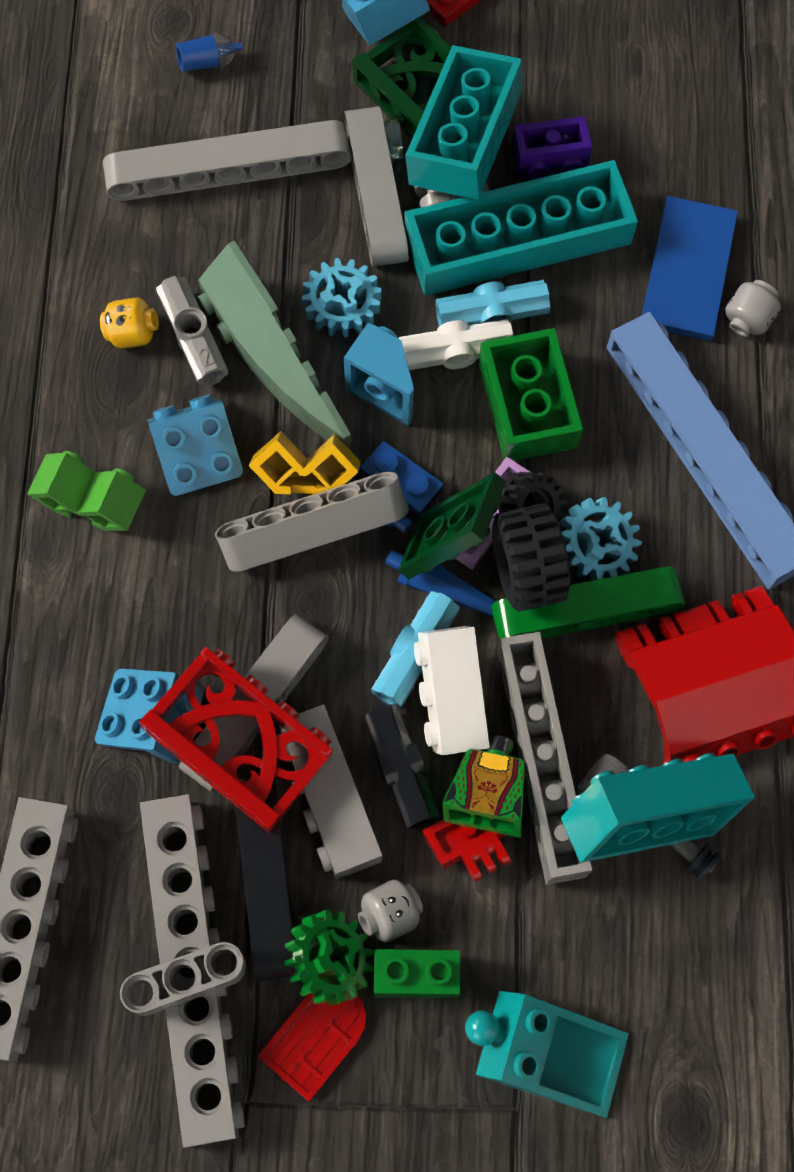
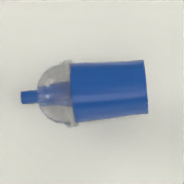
M213 32L205 37L176 43L177 59L182 72L215 67L218 69L224 68L225 65L233 60L235 51L243 49L241 42L233 44L227 35L218 34L217 32Z

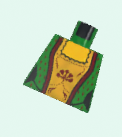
M495 735L489 740L490 748H487V752L476 749L466 751L443 801L444 822L521 838L525 761L521 758L511 757L514 745L512 740L504 736Z

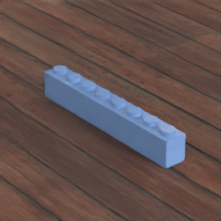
M649 311L612 330L606 347L768 591L794 577V523L791 511L786 504L778 501L771 490V483L768 477L762 471L757 470L750 460V453L746 445L740 440L737 441L729 429V422L725 414L720 410H716L709 399V393L705 385L700 380H696L692 375L684 354L681 351H676L669 341L665 326L659 321L656 322Z

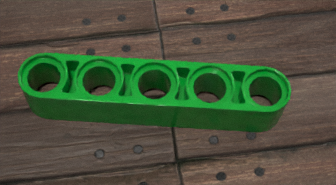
M667 566L570 585L568 598L565 602L517 612L507 598L494 602L491 605L500 641V638L540 632L541 639L670 614L683 609L686 603L676 568Z

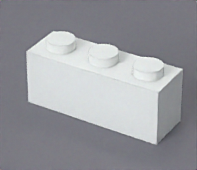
M461 626L418 632L419 642L414 643V655L417 665L422 666L424 682L419 684V694L422 705L427 706L429 722L424 724L427 745L429 747L432 746L433 752L440 755L466 752L469 749L481 750L490 748L475 628Z

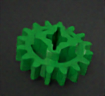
M324 910L316 915L312 914L303 918L301 925L292 928L291 933L296 939L285 943V948L293 952V957L284 961L285 966L294 967L296 972L290 977V982H302L301 996L314 993V1004L318 1005L328 1001L329 1006L342 1003L343 1000L347 1001L357 997L356 990L367 987L368 983L362 975L373 972V967L365 962L366 957L374 953L372 949L364 948L363 942L369 936L366 933L358 935L355 932L358 926L357 920L345 923L344 912L331 915L329 910Z

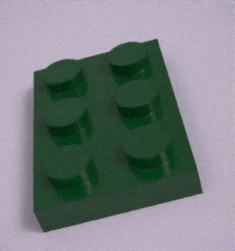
M494 472L423 512L397 571L407 579H411L423 572H430L436 565L448 559H455L461 552L472 546H480L490 534L489 525L493 514L502 503L500 497L506 481Z

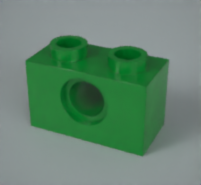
M375 949L374 997H459L460 950Z

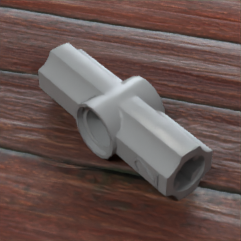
M175 275L163 280L162 284L156 288V292L176 334L178 345L183 350L198 385L211 386L220 382L224 376L228 375V369L208 328L206 316L200 310L186 277H177ZM189 328L199 329V331L193 334L185 333Z

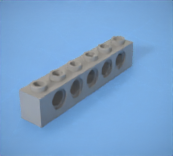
M540 632L500 638L497 656L518 756L525 761L524 784L545 884L549 885L586 878L592 871L591 862H579L561 820V817L573 805L572 800L576 797Z
M18 798L0 872V1004L7 1002L11 1008L9 1021L0 1026V1060L17 1062L19 1054L26 1052L29 1043L30 1028L25 1027L29 1010L34 1011L38 1003L40 985L35 984L39 967L44 968L48 959L50 944L45 942L49 925L55 924L58 916L59 900H55L58 883L63 884L66 879L69 865L68 859L64 858L68 842L73 843L78 827V819L73 818L74 812L68 805ZM40 837H50L51 845L49 850L40 856L33 855L32 847L34 842ZM32 877H39L41 880L39 892L32 897H24L23 886L25 882ZM29 918L31 921L30 933L25 938L16 940L13 936L14 925L20 919ZM18 960L21 964V974L15 981L7 983L3 977L4 967L10 961Z

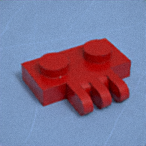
M444 819L423 830V836L443 870L461 860L474 882L482 879L481 871L476 865L477 862L481 861L489 874L497 870L490 855L495 853L503 866L511 863L508 853L499 840L506 836L504 834L444 822Z

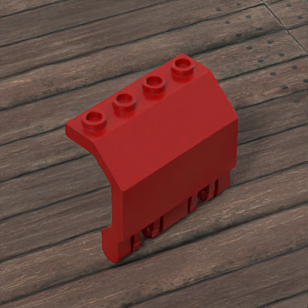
M762 586L746 590L742 594L740 592L731 595L732 608L737 615L733 618L728 617L718 600L709 602L708 605L702 604L671 615V618L669 616L659 618V628L665 640L659 642L655 641L645 623L635 626L636 631L633 627L615 632L617 647L627 667L634 669L656 711L664 739V764L674 759H682L683 762L693 761L708 753H714L715 756L734 754L736 758L740 754L755 749H767L776 742L794 737V631L779 606L773 604Z

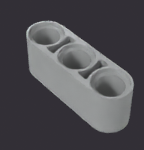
M227 942L216 943L130 975L122 983L120 1000L125 1008L137 1015H152L237 983L245 974L246 960L235 945ZM223 953H231L237 959L235 970L229 975H218L214 970L215 960ZM182 968H191L195 973V981L192 987L185 991L176 990L173 985V978L176 972ZM141 983H150L153 988L151 1001L145 1006H136L132 1001L134 988Z

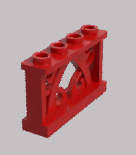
M204 647L199 656L153 709H150L139 723L143 731L261 828L270 833L324 765L331 759L333 749L329 745L332 741L318 728L313 726L308 730L298 722L297 719L300 715L290 705L282 700L276 704L267 697L265 693L268 689L255 677L248 675L245 679L233 669L236 663L223 651L217 649L213 653L207 647ZM205 675L218 676L225 685L224 690L221 693L215 694L210 690L208 684L206 697L210 704L202 706L195 695L197 681ZM235 689L250 701L233 700ZM186 693L193 710L181 715L168 724L163 718ZM233 716L256 718L262 736L263 760L254 756L242 755L227 760L221 766L215 763L213 760L219 750L220 737L213 719ZM273 720L288 732L282 733L276 738ZM201 723H205L211 734V741L205 746H199L193 740L197 733H204L203 729L199 726ZM296 742L307 749L309 759L303 769L286 771L276 767L277 759L283 762H291L298 757L287 753L286 748L288 744ZM241 765H251L261 769L260 776L253 770H250L251 778L245 782L239 780L236 772ZM275 776L283 780L293 781V785L273 809L265 804Z

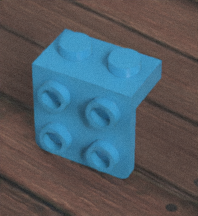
M211 395L201 396L189 401L191 407L177 411L174 405L153 411L154 418L147 419L166 482L172 495H182L235 479L242 475L243 468L223 402L219 398L213 400Z
M133 669L117 670L113 676L95 735V742L103 747L147 751L171 764H180L181 761L142 730L139 721L150 709H153L181 675L175 672ZM196 684L195 695L201 704L205 689ZM186 693L163 718L168 724L181 715L193 710Z

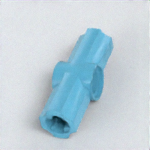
M544 280L506 287L501 282H488L474 289L473 293L436 299L435 303L439 327L447 322L457 320L465 321L469 325L508 319L509 323H511L514 319L550 312L549 291Z
M431 591L422 607L418 610L411 625H406L396 639L390 652L391 658L373 685L371 693L388 705L396 703L397 707L401 709L413 691L419 677L423 674L422 666L417 665L414 655V643L419 642L418 632L450 628L460 611V606L448 596Z

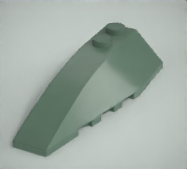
M236 242L228 243L198 279L201 295L197 296L201 308L207 316L213 314L218 322L215 327L224 344H232L238 355L257 379L285 408L324 439L328 440L336 434L352 450L351 433L326 391L317 392L320 385L308 360L303 363L300 362L301 356L295 344L297 340L290 328L282 331L281 323L276 314L278 308Z

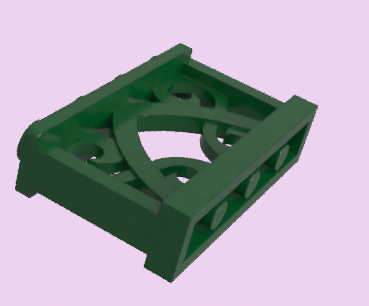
M418 17L368 53L362 52L353 58V82L412 139L427 106V103L417 105L413 101L416 94L415 77L438 79L452 45H448L438 35L437 30L431 23H426ZM410 44H415L425 53L424 55H417L413 48L410 54L411 61L405 62L402 57V50ZM392 57L395 58L396 64L379 68ZM403 78H406L409 88L405 91L397 86V84L404 85Z

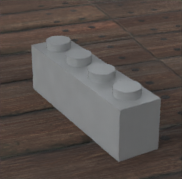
M323 704L299 713L300 717L297 721L308 730L314 726L322 731L332 741L329 747L333 749V756L301 794L304 793L309 806L308 809L303 810L311 834L318 831L323 843V847L318 848L317 852L324 871L333 870L335 878L338 880L381 863L382 853ZM279 725L281 734L288 732L282 726ZM296 742L288 744L286 748L287 753L294 757L298 756L292 761L295 771L303 769L309 759L307 749Z

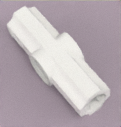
M508 319L469 325L465 321L457 320L441 325L437 331L399 337V339L402 341L409 370L443 364L448 369H461L479 359L481 342L513 336V331Z

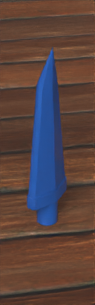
M391 550L385 564L398 570L404 555ZM439 564L430 572H423L411 579H407L404 575L400 574L397 580L398 583L404 586L408 585L429 594L431 591L442 593L459 605L493 617L491 605L494 601L492 598Z

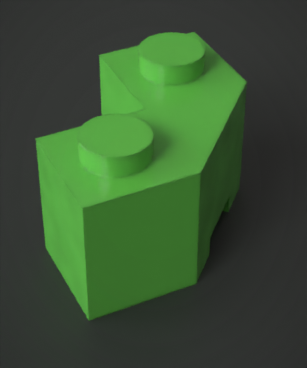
M70 451L45 455L27 495L60 515L69 518L72 517L73 513L79 516H86L92 520V526L105 531H128L146 491L134 482L135 478L133 475L116 468L113 471L95 472L84 465L85 460L81 456Z

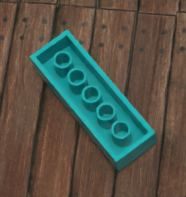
M612 160L482 192L479 200L462 197L405 211L404 229L407 245L423 294L428 296L631 245L638 220L616 162Z

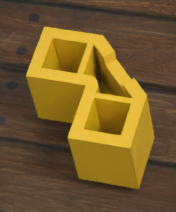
M280 431L253 455L249 467L275 494H317L347 483L359 472L361 461L336 434L306 458L286 435Z

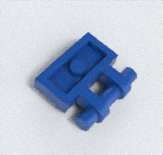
M382 441L360 467V474L365 478L382 472L396 473L409 510L419 517L443 490L442 482L385 441ZM352 477L347 483L357 480ZM404 516L400 520L386 525L389 528L394 526L405 534L412 526L413 521Z

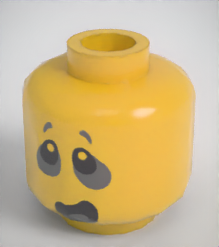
M140 297L112 301L107 305L105 312H102L100 315V327L104 339L108 342L110 341L118 349L147 345L152 340L153 331L158 330L159 326L155 309L149 308L146 301Z

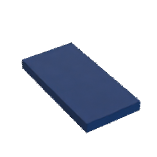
M667 196L642 315L650 311L656 322H661L668 333L709 342L712 341L737 210Z

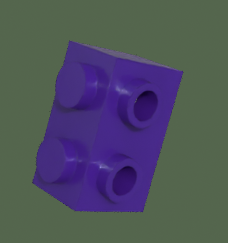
M585 116L514 125L511 153L517 180H535L545 176L588 167L592 144Z

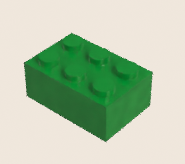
M555 328L481 342L478 364L503 459L508 457L516 461L578 448L583 428Z

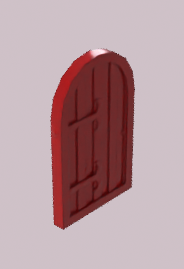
M314 993L307 995L301 1000L300 1005L257 1057L278 1074L282 1081L287 1082L310 1102L351 1049L356 1047L365 1029L366 1012L363 1002L358 995L353 999L343 1000L342 1003L329 1006L328 1001L318 1005L314 1004Z

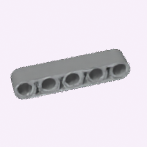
M377 106L344 111V121L352 155L351 162L371 266L376 267L408 262L407 239L381 108Z
M382 472L230 521L219 527L215 536L229 570L243 571L398 521L406 516L409 508L398 475L394 472Z
M294 614L244 678L246 679L248 675H252L268 689L265 695L276 704L281 700L285 701L320 655L329 636L299 615ZM235 689L233 700L250 701ZM241 716L213 719L220 737L219 750L213 761L221 766L231 758L244 755L260 734L257 719ZM207 726L203 730L204 733H201L195 740V743L199 746H205L211 741V734ZM180 762L179 769L210 792L215 791L206 781L184 763Z

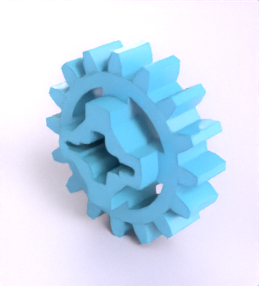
M335 258L333 267H329L328 264L322 262L321 273L313 270L309 272L310 282H303L304 295L301 296L302 307L306 308L307 320L315 319L316 330L319 331L324 326H327L329 336H333L336 330H341L345 338L348 337L349 329L354 328L360 334L363 322L366 324L368 322L374 323V314L380 313L379 300H381V288L377 287L376 275L367 277L368 267L366 265L355 269L353 259H350L347 266H342L340 259ZM325 286L326 290L320 292V290ZM366 297L365 303L358 309L357 305L363 303V298Z
M606 497L596 500L595 503L592 498H588L581 502V506L577 504L568 510L570 516L560 520L559 523L566 528L565 531H562L567 554L570 557L568 560L569 567L574 565L579 567L577 577L582 578L590 573V579L594 581L603 577L617 576V573L621 575L630 570L627 563H632L638 559V556L632 549L642 545V541L633 538V533L637 532L640 527L639 525H629L628 521L633 514L630 511L622 515L619 512L621 508L620 502H616L608 507ZM587 516H600L599 520L595 522L591 520L584 521ZM603 557L614 559L610 564H597Z

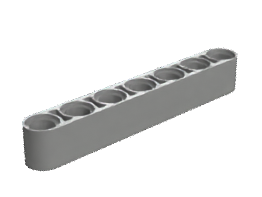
M329 120L115 152L105 156L103 159V170L109 198L117 201H127L338 169L348 165L351 162L352 155L345 124L341 121Z

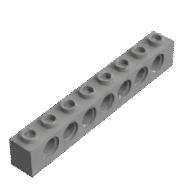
M189 794L140 802L160 964L220 943L218 928L210 929L208 912L215 911L212 886L205 887L203 871L210 869L206 845L199 846L197 830L204 829L201 805L194 806ZM177 832L184 833L187 836V841L181 850L169 851L166 849V841L171 834ZM179 873H188L192 876L190 888L182 893L173 892L171 889L172 879ZM185 914L196 915L198 925L195 931L188 935L179 934L176 929L178 919ZM214 963L215 972L218 975L225 976L223 970L216 971V966ZM180 969L174 975L173 985L176 990H188L194 984L195 977H185L182 969ZM226 987L201 996L207 999L209 1003L208 1015L203 1020L192 1021L188 1017L187 1008L192 1000L166 1009L183 1148L239 1138L238 1129L245 1127L242 1102H234L232 1084L239 1083L237 1062L235 1056L228 1057L226 1040L233 1039L230 1014H222L220 996L227 995ZM201 1041H211L215 1047L213 1060L207 1065H198L193 1058L194 1047ZM208 1084L216 1085L221 1092V1101L212 1110H205L200 1105L198 1098L201 1089Z

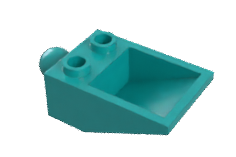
M499 991L493 1014L485 1010H479L468 1017L465 1024V1032L468 1039L475 1045L483 1046L475 1075L607 1118L629 1033L529 995Z

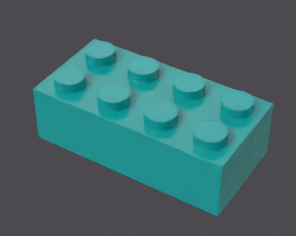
M452 45L405 155L409 185L479 200L523 90L522 59Z
M708 753L693 761L683 762L682 759H674L659 767L649 768L648 765H640L628 772L615 774L614 771L602 772L591 779V785L584 793L572 800L573 805L565 812L561 820L579 862L583 863L714 836L749 804L755 796L734 754L715 756L714 753Z

